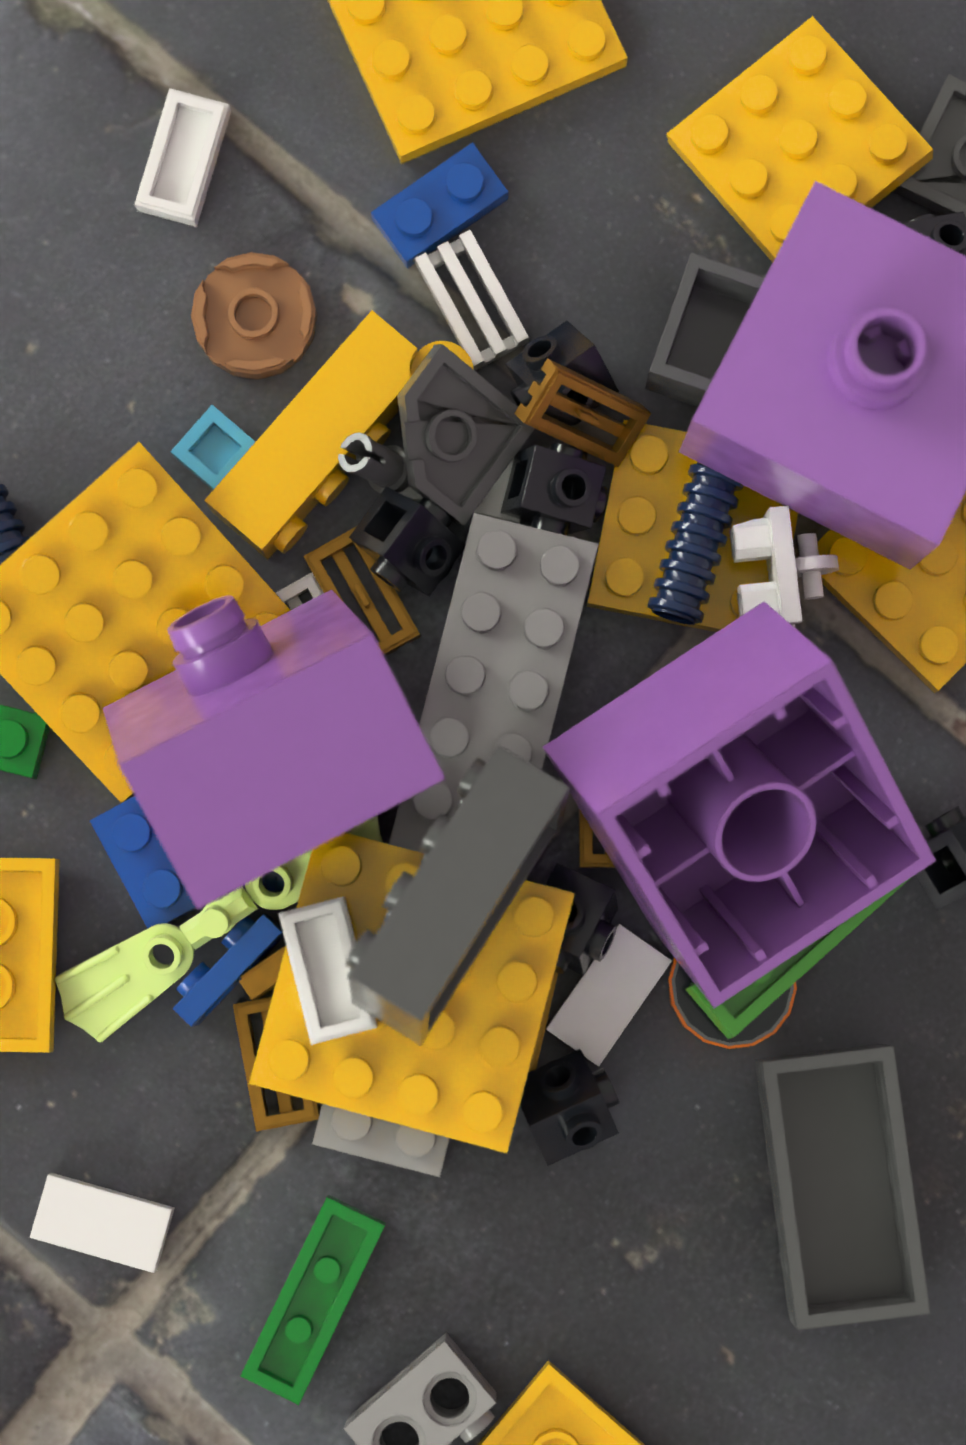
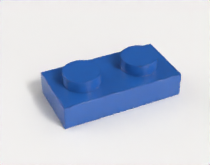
M472 142L371 212V217L408 269L415 264L416 257L424 253L430 254L437 249V246L449 241L507 201L508 190Z
M136 796L89 820L147 928L161 923L170 924L197 909Z
M265 914L256 922L249 915L243 918L222 940L221 943L228 951L211 969L204 962L200 963L179 984L176 990L183 998L172 1009L191 1027L200 1025L240 983V976L255 967L284 937L282 927L272 917Z

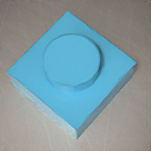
M211 405L170 452L180 463L214 490L255 441L216 407Z

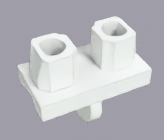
M789 506L769 507L762 518L733 525L730 530V540L734 563L766 560L769 582L739 585L737 588L739 617L765 601L795 628V624L802 622L797 578L802 577L805 599L822 598L824 594L821 575L838 571L839 564L837 555H819L816 533H806L797 536L800 557L795 558Z

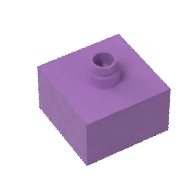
M815 181L687 430L679 453L784 506H789V509L908 569H912L939 546L966 492V256Z
M332 589L260 626L255 618L244 619L245 614L232 595L211 600L179 617L167 628L175 651L180 652L172 662L176 670L103 707L118 765L197 910L445 779L372 632Z
M765 601L542 747L564 784L570 787L569 792L655 934L713 1008H716L936 861L832 660Z

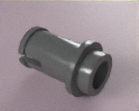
M360 432L351 434L342 442L340 448L356 455L355 460L347 455L338 454L339 464L344 471L368 480L371 487L379 493H382L386 486L398 493L409 487L405 454L402 447L396 445L384 446L372 440L370 436Z

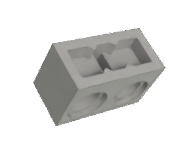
M446 1332L347 1418L344 1430L357 1445H386L382 1437L384 1428L394 1422H405L416 1430L419 1437L417 1445H449L458 1436L467 1443L482 1432L495 1418L489 1409L496 1404L497 1392ZM445 1378L457 1379L467 1387L469 1398L459 1408H443L436 1403L432 1396L434 1385Z

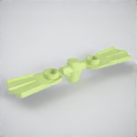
M378 815L345 832L383 842ZM312 850L272 870V872L281 875L284 880V889L280 892L268 891L263 886L261 876L245 884L246 890L242 886L209 903L200 913L179 927L168 923L153 925L57 975L55 982L62 1000L64 1019L85 1030L97 1042H103L190 969L194 960V949L196 950L211 939L221 937L231 931L237 922L258 909L255 903L268 910H281L298 902ZM158 944L167 945L174 953V961L170 964L158 962L153 955V947Z

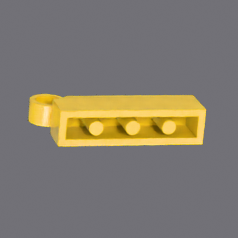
M371 310L204 501L211 512L267 560L277 549L285 554L305 533L308 525L303 519L317 503L320 502L324 506L329 505L348 483L349 477L344 474L346 471L339 464L338 454L347 455L355 460L356 455L340 448L342 442L351 434L360 432L383 445L391 432L386 425L399 411L397 395L435 344H443L474 370L470 356L461 346L449 341L431 342L418 351L417 347Z

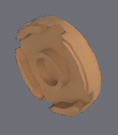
M253 252L226 258L215 266V270L207 276L205 281L202 280L195 291L191 312L198 344L212 363L233 376L262 379L282 374L300 361L314 339L317 321L311 289L304 278L280 258L274 255Z

